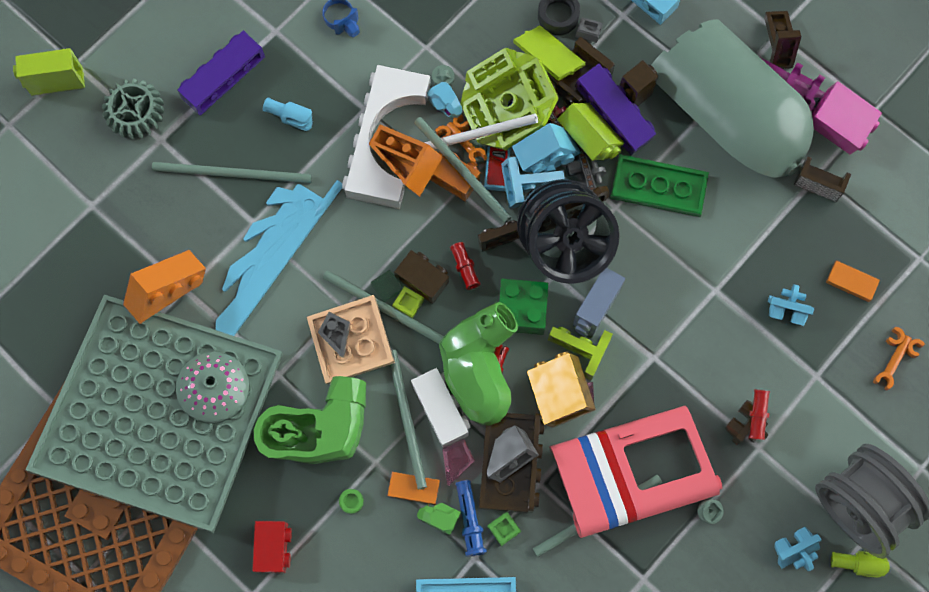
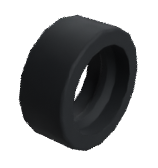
M578 0L540 1L538 20L540 26L554 35H563L576 27L580 16ZM556 2L564 3L571 8L572 16L567 21L555 22L547 17V7Z

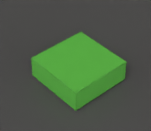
M505 512L487 525L501 547L521 533V530L508 512Z

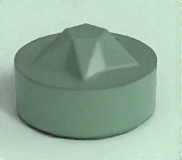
M447 65L437 66L432 72L434 85L447 82L452 86L454 83V71Z
M708 498L700 502L698 516L702 521L715 524L721 520L724 510L719 501Z

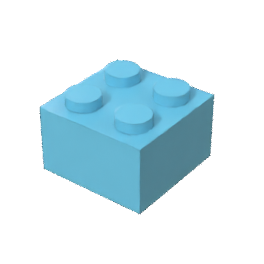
M551 123L512 146L522 170L533 174L555 172V168L571 163L575 159L574 157L581 153L575 140L564 127Z

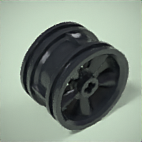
M557 179L540 185L526 197L518 213L517 232L521 244L537 268L554 281L566 284L588 281L602 273L615 257L620 239L617 220L612 211L589 187L578 181ZM566 204H584L577 219H568L565 209ZM547 216L557 224L554 234L538 233L542 222ZM596 221L595 232L593 235H589L587 226ZM555 246L562 251L560 257H550L542 254Z

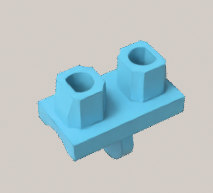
M794 284L791 290L782 289L781 295L789 297L788 300L769 295V316L782 320L785 308L793 310L790 322L804 326L808 315H813V307L796 302L797 299L802 301L806 299V294L799 293V285Z
M803 527L794 533L798 544L791 546L787 538H782L775 542L774 548L777 552L778 564L781 569L792 563L796 569L803 566L807 571L814 569L812 561L818 559L815 551L820 549L819 542L822 541L818 533L813 535L806 527Z

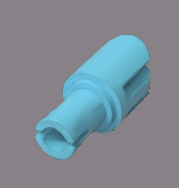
M266 98L263 104L264 112L274 114L281 118L282 123L308 131L312 128L311 109L293 102L283 104L271 98Z

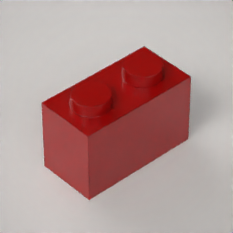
M255 521L253 572L286 573V568H290L291 554L287 553V543H291L292 529L288 528V523L285 521Z

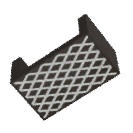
M808 156L801 165L794 185L837 202L844 194L851 174L847 172L841 178L810 165L812 158Z

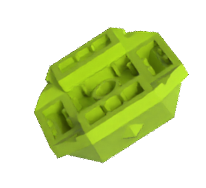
M503 48L467 71L466 84L460 104L472 130L536 114L538 123L476 138L477 142L481 145L507 150L544 127L559 98L538 57ZM514 98L513 103L508 106V102Z

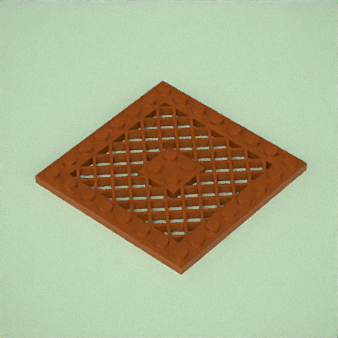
M61 387L0 484V535L3 533L4 539L0 538V569L40 592H95L106 588V592H113L111 586L123 583L125 592H161L198 528L174 520L169 526L168 518L155 514L149 516V513L143 511V518L132 521L130 509L134 507L80 490L74 499L72 491L77 488L64 485L65 488L54 490L52 480L43 477L36 478L37 475L26 471V467L61 392ZM46 481L48 493L37 496L35 484ZM28 490H30L31 498L23 500ZM66 493L68 504L57 507L55 496ZM49 498L52 509L41 512L38 501ZM32 503L35 514L24 517L22 505ZM67 510L64 516L72 521L61 524L59 512ZM16 511L18 519L10 521ZM125 513L127 522L118 525L119 521ZM53 514L55 526L44 529L42 517ZM162 517L165 529L153 532L150 520ZM36 519L38 531L27 534L25 522ZM145 522L148 534L136 537L134 525ZM19 524L21 536L10 539L8 527ZM80 525L93 533L82 536ZM74 526L76 538L65 541L62 529ZM128 527L131 539L119 543L117 530ZM57 531L59 543L48 546L46 534ZM163 534H164V536H163V538L161 539L160 543H159L158 546L156 547V542H155V538H154V537H157V536H160V535H163ZM112 535L114 544L102 547L100 537L109 540ZM40 536L42 548L31 551L29 539ZM94 537L97 549L85 552L83 540ZM149 539L152 551L140 554L137 542ZM22 541L24 551L12 544ZM77 543L80 555L69 558L66 546ZM132 544L135 556L123 559L121 547ZM60 548L63 560L52 563L49 551ZM115 549L118 561L106 565L104 552ZM43 553L45 563L33 557V555ZM98 554L101 566L89 570L87 557ZM151 556L146 567L143 568L141 559ZM81 559L83 572L72 575L70 562ZM136 561L139 573L127 576L125 564ZM64 564L66 575L53 567ZM119 566L122 578L110 582L108 569ZM102 571L104 584L93 587L91 574ZM85 576L87 587L74 579ZM138 578L133 589L130 590L128 581Z

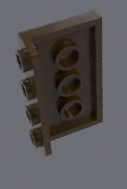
M507 413L498 423L486 426L479 509L533 513L534 507H539V493L535 492V485L540 483L541 468H537V458L542 459L543 444H538L539 434H544L543 420H540V414ZM515 425L527 433L538 456L499 483L487 475L495 439L501 436L504 430Z

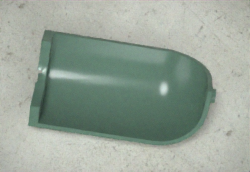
M714 19L703 22L699 25V29L694 32L688 30L676 39L678 44L668 53L664 50L651 64L658 75L656 83L722 148L743 165L769 177L792 176L799 169L798 164L810 148L814 131L813 118L808 104L793 87L720 20Z

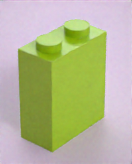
M71 48L15 56L16 65H13L14 76L20 80L22 87L26 88L31 96L85 88L83 67Z
M572 103L557 119L592 161L613 159L620 153V147L624 144V141L590 103Z

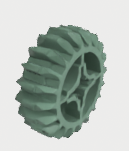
M133 78L132 83L129 84L128 80L124 79V85L120 86V84L116 83L117 89L115 91L109 89L111 96H104L106 103L102 104V109L105 111L102 113L103 118L106 120L107 126L112 128L114 133H119L123 138L128 135L130 139H134L135 134L142 138L143 132L151 135L150 128L158 129L156 121H162L163 119L160 114L165 113V109L163 108L164 101L160 98L161 94L158 90H155L152 84L147 85L144 80L138 83L137 79ZM129 104H132V106L135 107L137 114H135V112L131 110L132 108Z

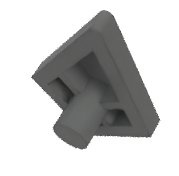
M328 312L318 333L342 358L345 356L350 322Z

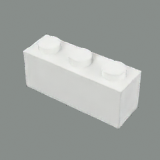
M435 368L411 380L412 386L442 448L469 436L467 429L471 428L465 415L460 416L457 410L460 405L453 394L450 395L447 389L444 372L440 374L438 369Z

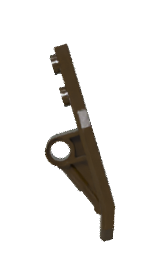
M598 186L593 190L603 203L609 197L607 186ZM566 204L565 209L568 219H577L584 204ZM547 216L542 222L538 233L557 227V224ZM515 220L508 221L503 226L495 229H485L481 234H478L479 246L482 252L519 239L517 221Z

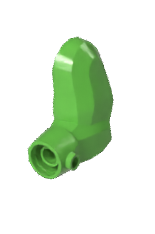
M496 302L478 311L475 315L462 320L448 331L439 343L445 382L470 420L486 426L498 423L506 416L511 404V391L502 375L500 364L494 351L496 347L502 345L518 330V324L511 310L501 302Z
M332 377L325 400L327 404L322 410L310 408L296 409L281 405L268 408L258 418L254 427V442L259 452L268 458L308 464L350 459L359 445L363 429L364 408H366V382L353 377Z

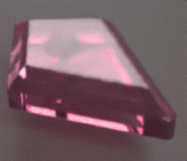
M465 439L442 449L448 486L475 461Z

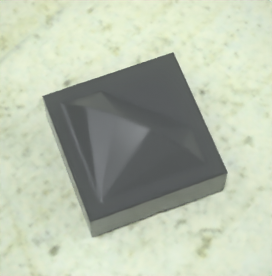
M581 18L576 37H582L597 43L603 23Z

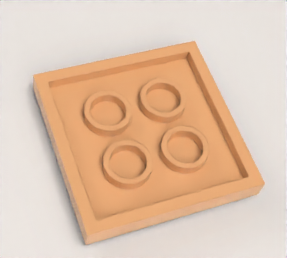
M374 295L307 317L325 384L329 385L332 377L335 376L354 377L395 363ZM328 312L350 322L346 351L343 358L318 333Z

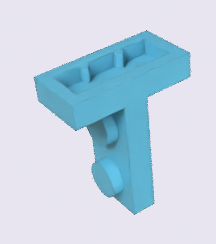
M509 157L501 164L509 208H517L523 204V192H530L552 180L565 179L563 171L520 175L517 157Z

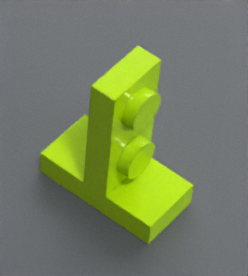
M553 327L548 341L589 359L590 362L584 376L586 379L592 380L613 334L604 330L596 347L592 345L593 342L585 337L577 338L571 335V331L566 328Z

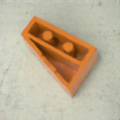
M381 124L369 142V145L402 180L403 184L419 197L443 157L430 145Z
M187 250L131 273L123 305L137 322L141 324L191 290L199 287L203 282L206 268L190 250Z

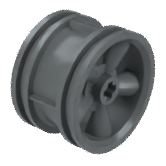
M862 444L857 449V452H853L848 457L849 467L841 474L829 473L824 480L816 484L815 490L827 513L845 534L871 555L884 559L890 554V550H895L899 546L898 535L906 528L918 529L924 521L929 519V499L916 480L894 458L874 445Z

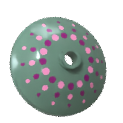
M208 352L194 357L182 368L176 382V395L182 409L190 417L206 423L221 422L237 414L244 406L249 394V379L242 364L234 357L220 352ZM209 379L215 380L213 385L206 384Z

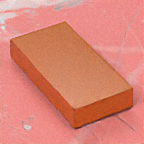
M836 260L826 283L870 302L880 280Z
M392 472L387 496L436 505L440 480L425 478L427 488L418 490L414 475Z

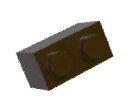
M642 60L622 76L620 86L625 90L628 100L639 106L653 94L658 75L652 65H647Z
M410 250L394 271L395 278L433 304L449 284L448 272L439 265L435 267L429 263V259L423 253L418 252L416 254Z

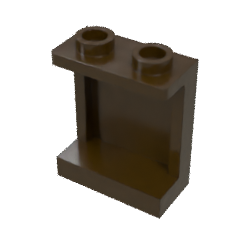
M582 37L575 42L572 52L585 62V66L575 71L573 75H568L559 81L547 72L556 93L562 97L568 106L572 103L587 102L574 87L580 77L598 64L602 68H606L611 75L615 67V63Z

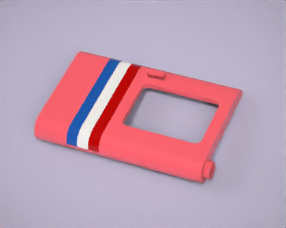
M686 406L549 446L573 509V521L580 538L720 495V490L722 489L721 479L718 475L715 476L692 416ZM678 430H685L700 465L701 472L646 490H640L637 487L625 455L624 447Z

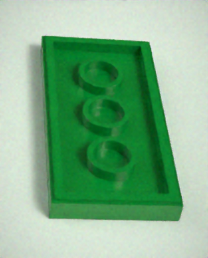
M619 154L610 199L701 217L709 172Z

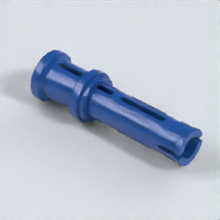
M471 480L459 481L455 485L457 487L464 525L461 535L465 537L467 548L465 557L482 555L487 553V549L484 548L481 535L483 528L478 525Z

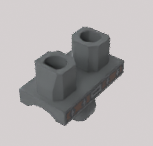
M583 152L578 154L577 159L566 164V169L569 177L580 174L582 180L578 182L586 185L593 191L596 188L593 179H595L596 185L602 184L601 177L606 174V170L604 167H598L597 162L590 163L592 169L590 170L586 154Z

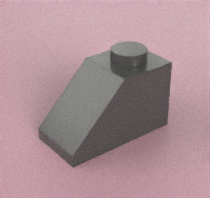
M514 425L504 430L502 435L495 439L487 469L488 477L500 483L538 456L536 449L524 430Z

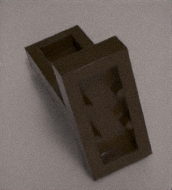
M788 11L766 12L764 19L772 47L770 63L781 69L793 68L802 37L800 30H793Z

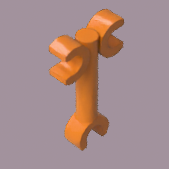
M460 115L457 118L454 117L453 122H449L446 126L442 125L436 128L435 132L439 137L443 134H446L443 137L468 131L470 125L468 121L459 124L464 121L463 115ZM470 141L460 143L468 152L470 163L474 166H478L475 159L478 156L487 160L484 149L475 148Z
M899 327L892 329V332L898 336V340L891 337L886 340L887 344L897 346L884 372L875 376L873 383L877 384L881 378L887 381L886 391L894 385L892 376L905 352L911 358H916L919 356V353L913 350V345L919 348L925 345L920 339L912 340Z

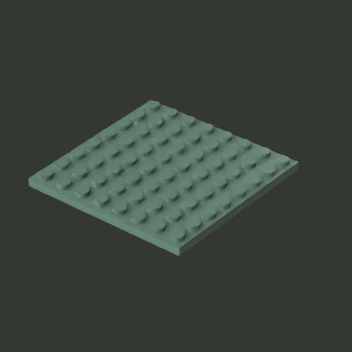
M104 294L26 467V471L214 534L283 352L161 312L156 313L139 324L123 305V300ZM208 352L224 353L238 360L246 370L250 386L248 398L241 410L231 418L216 423L201 422L190 417L182 409L176 395V382L182 368L194 357ZM209 379L206 384L213 385L215 380Z

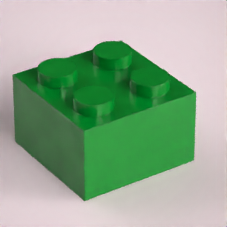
M501 279L499 302L505 304L514 314L518 324V330L515 333L544 335L549 282Z

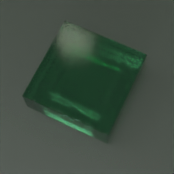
M391 270L371 281V285L383 302L400 293L403 289Z

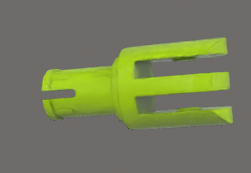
M858 550L854 555L835 552L831 554L832 568L850 569L858 576L879 578L885 576L890 569L887 558H877L867 551Z

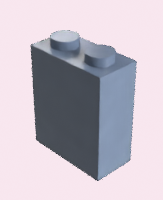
M608 268L600 273L576 313L572 326L575 327L577 333L585 337L588 335L594 336L619 294L626 278Z

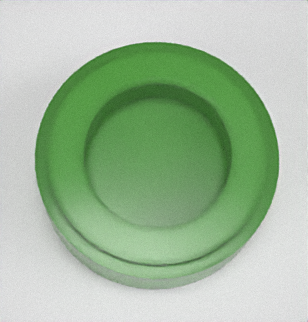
M347 489L340 495L339 505L344 512L355 514L362 509L364 499L358 490Z

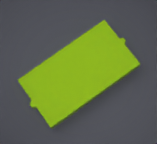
M540 25L530 31H525L523 35L513 40V43L526 54L538 57L545 70L558 81L568 75H573L575 71L585 66V62Z

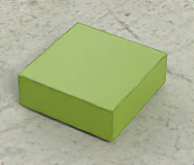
M404 286L392 307L414 318L425 299Z

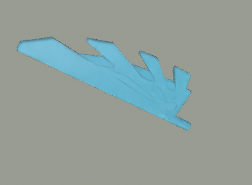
M336 180L324 198H321L300 184H297L293 191L280 187L275 189L266 204L268 206L283 205L276 215L252 223L244 237L245 242L264 232L256 248L230 266L222 290L226 292L241 277L242 279L236 298L216 319L215 330L235 336L341 191L342 183Z

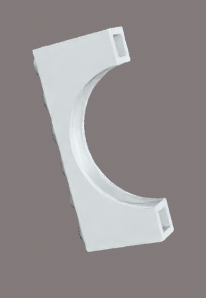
M377 65L376 72H372L369 85L372 87L370 93L365 95L364 106H366L365 114L361 113L359 118V127L361 129L360 133L354 137L353 147H355L354 155L349 157L348 168H350L349 175L343 179L342 189L345 190L347 198L400 209L405 185L401 179L388 174L377 164L371 153L369 142L377 124L392 110L406 105H426L427 92L430 90L431 80L429 75Z

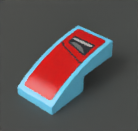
M488 146L484 184L487 190L506 191L501 164L510 157V148L502 150Z

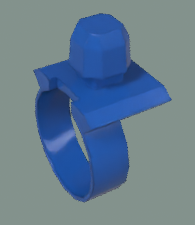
M329 0L324 5L322 10L323 19L329 28L335 30V35L345 31L350 37H355L360 33L359 26L357 25L359 19L357 8H353L350 2L347 0ZM339 3L347 5L351 9L347 17L341 20H334V24L326 20L325 12L331 5Z

